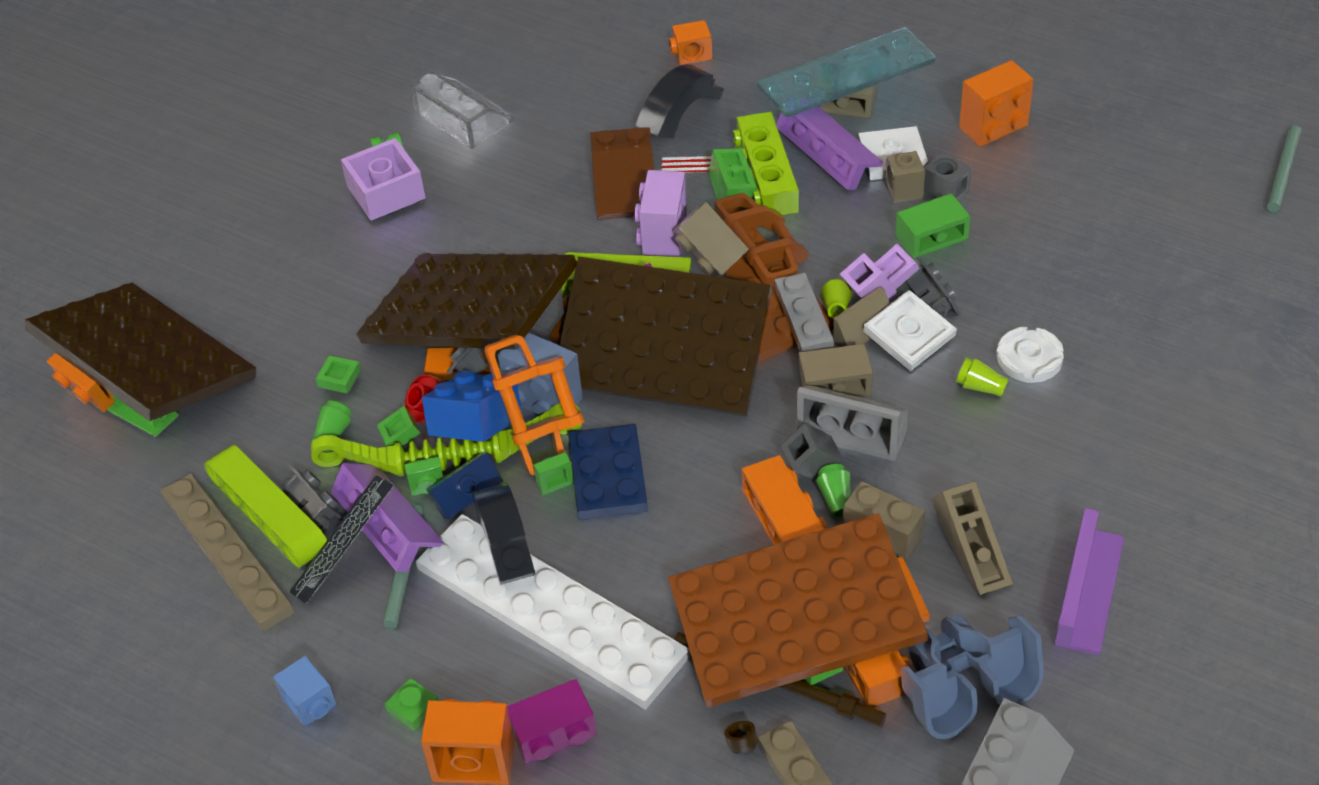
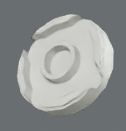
M1018 327L1008 331L1000 338L996 352L997 363L1002 371L1011 378L1026 383L1043 382L1053 378L1060 371L1064 359L1063 345L1055 335L1047 330L1036 328V331L1027 330L1028 327Z

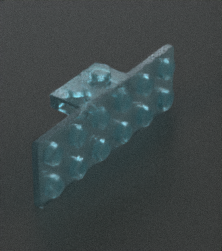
M903 27L758 80L757 87L785 117H791L935 63L936 55L910 30Z

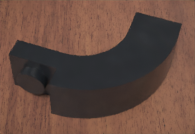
M692 64L678 66L668 72L653 88L641 109L636 126L640 128L650 127V133L657 137L674 138L680 120L687 108L701 97L720 99L724 88L714 84L716 80L713 78L714 75Z
M505 482L472 491V499L478 521L484 529L499 584L502 585L534 576L535 569L526 542V534L508 483Z

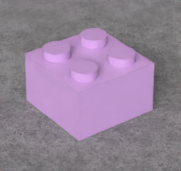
M396 138L341 159L346 185L371 221L426 199L421 172Z
M648 170L646 182H641L639 188V200L642 202L635 206V222L640 223L637 229V245H642V254L645 256L680 257L682 248L675 240L677 234L673 229L687 217L685 172Z

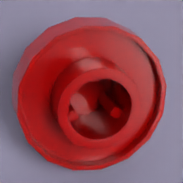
M423 374L417 377L411 383L406 393L405 407L411 412L416 423L426 424L422 397L435 390L434 387L436 385L444 383L435 376Z

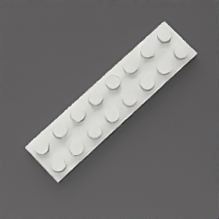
M463 514L440 536L443 541L441 547H429L416 560L418 570L645 710L690 658V649L532 555L531 559L535 569L534 576L500 585L483 527Z

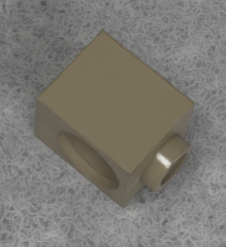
M917 151L887 156L885 184L893 203L923 198L925 169Z

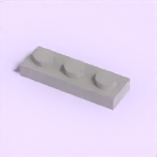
M806 273L774 279L775 291L799 351L805 352L834 348V340Z

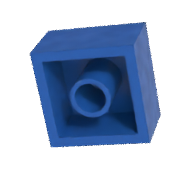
M461 371L454 375L455 378L446 383L436 385L434 387L435 390L422 397L429 436L485 442L511 424L500 392L494 388L492 374L483 376L475 375L473 371ZM516 384L512 388L521 410L518 384Z

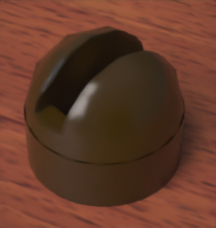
M738 721L726 728L724 734L727 745L732 752L748 755L754 751L758 737L752 722Z

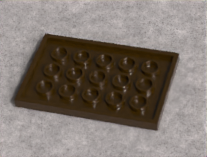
M530 253L421 254L414 260L408 271L399 278L398 283L390 293L382 299L381 304L372 315L365 320L364 325L356 335L361 344L485 348L489 344L513 335H519L525 339L573 273L577 261L574 255H558L555 253L549 255ZM515 343L502 349L517 350L519 346Z
M578 256L559 346L577 353L582 390L748 417L772 287L770 284Z
M133 282L25 319V331L149 422L256 378V367Z

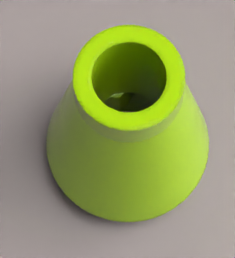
M841 279L829 280L822 286L820 291V298L830 318L834 319V317L846 310L852 298L851 287Z
M966 357L956 382L962 384L963 389L1001 397L1009 379L1000 375L976 357L974 360Z

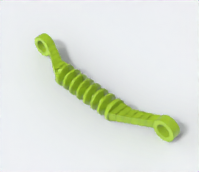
M561 404L554 405L549 411L534 418L532 421H528L525 423L526 427L564 414ZM582 424L559 430L560 435H567L570 431H577ZM513 429L502 430L492 436L489 441L473 443L472 440H463V444L460 445L457 439L451 438L449 446H445L442 438L437 437L436 448H432L428 439H424L422 450H418L415 442L410 441L408 452L404 451L400 442L395 443L394 446L376 448L353 441L350 442L337 436L324 435L314 439L311 443V459L313 463L321 467L338 466L344 459L355 460L357 463L370 464L383 471H390L392 474L403 477L406 472L404 464L439 457L441 469L446 471L448 460H451L455 469L460 467L461 458H465L468 462L481 452L492 454L496 463H502V460L518 451V446L514 445L511 436L514 433ZM534 440L529 441V442H527V443H525V444L528 445V444H530L531 442H533ZM324 450H333L334 452L325 453V452H322V451H324Z

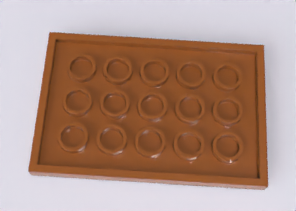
M879 513L668 577L707 708L928 641L926 628Z

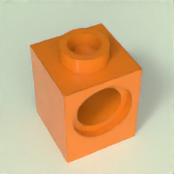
M705 20L672 26L673 37L668 39L671 55L676 54L679 65L712 59V37Z

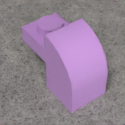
M896 244L875 263L863 253L843 270L840 275L861 299L882 286L885 289L889 302L900 296L896 289L920 268Z

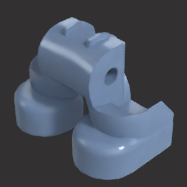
M960 614L950 618L945 617L941 621V634L934 636L926 628L928 641L908 647L910 658L917 672L914 673L909 666L900 667L902 688L913 703V710L917 720L930 735L936 739H948L964 731L973 721L978 705L976 688L964 675L959 673L970 667L980 671V679L984 689L1000 705L1004 698L1022 705L1038 692L1044 677L1041 634L1021 615L1008 618L1009 630L990 639L983 633L975 631Z

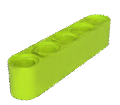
M232 444L204 463L206 472L218 488L297 568H301L314 559L327 541L325 535L236 445Z

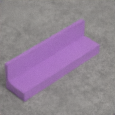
M810 100L785 101L776 124L777 129L844 188L856 190L865 168L882 166V160Z
M342 463L331 493L347 513L376 475L393 485V488L364 525L362 531L396 572L409 571L419 547L442 546V539L381 469L370 464Z
M1085 508L1058 624L1055 646L1099 655L1124 537L1096 530L1099 511Z

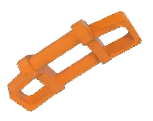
M513 335L487 345L484 351L494 378L492 379L494 388L500 392L514 431L511 434L514 445L518 446L527 472L535 475L534 465L525 443L551 433L556 455L564 453L559 430L584 423L582 412L577 411L563 369L566 366L563 357L560 356L535 362L525 339L522 336ZM517 343L527 366L501 375L495 358V352ZM550 374L564 414L526 427L512 386L537 376Z

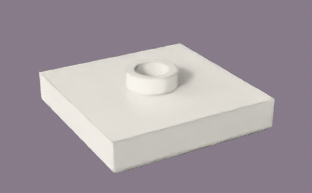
M917 126L858 133V141L883 161L881 167L866 168L869 180L886 178V160L889 155L917 151L923 167L928 162Z
M910 290L864 324L863 328L865 334L910 372L951 340L957 331V328Z

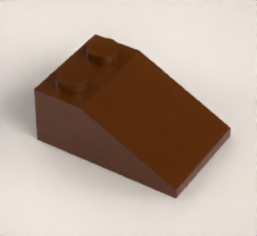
M650 127L590 132L597 220L635 217V206L642 202L639 200L640 183L646 182L648 170H654Z

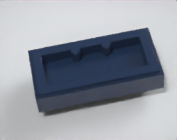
M481 452L426 490L442 517L449 519L473 503L472 491L498 485L504 481L488 453Z

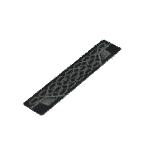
M378 475L372 479L291 588L290 593L304 603L310 600L393 488L391 483Z

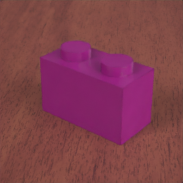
M577 679L507 706L513 737L525 764L534 760H544L556 751L571 745H581L588 741L589 738L597 735L594 714Z

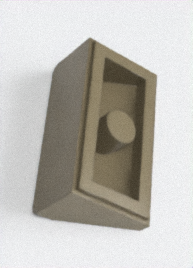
M882 286L876 288L834 317L833 340L835 343L843 347L864 344L871 339L863 332L864 324L890 305L885 289Z

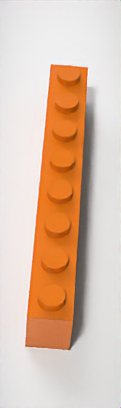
M780 455L741 468L742 491L773 545L828 528L823 517H817L808 492H802L798 486L795 471L792 470L791 466H786ZM898 650L844 666L863 702L872 708L905 695L902 688L900 667L909 666L913 671L908 657L905 654L900 655Z

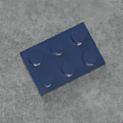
M636 424L570 431L569 440L578 519L584 520L648 512Z

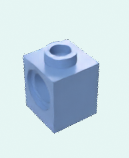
M306 656L273 676L280 697L304 727L312 721L322 718L331 708L336 706L329 683Z

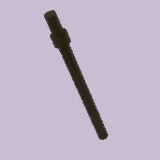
M678 632L674 640L689 648L685 634ZM803 680L779 686V688L835 709L837 715L849 720L855 717L880 728L885 723L887 713L859 703L860 699L850 694L843 693L841 696L819 686L810 685Z

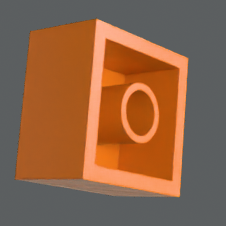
M1010 60L963 81L959 128L981 147L1027 126L1034 79L1014 61Z
M456 699L428 700L421 744L432 782L509 785L515 742L507 703H498L493 700H483L481 702H460Z

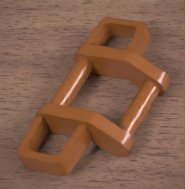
M745 193L715 201L714 211L747 246L749 250L746 252V259L755 269L763 284H770L771 287H774V279L798 274L797 264L804 263L809 253L802 244L795 240L785 226V219L780 212L765 205L759 206ZM736 207H744L746 209L732 214H729V212L727 211L728 209ZM762 226L767 230L774 231L780 240L757 246L746 230ZM785 260L788 269L771 273L766 269L765 265Z

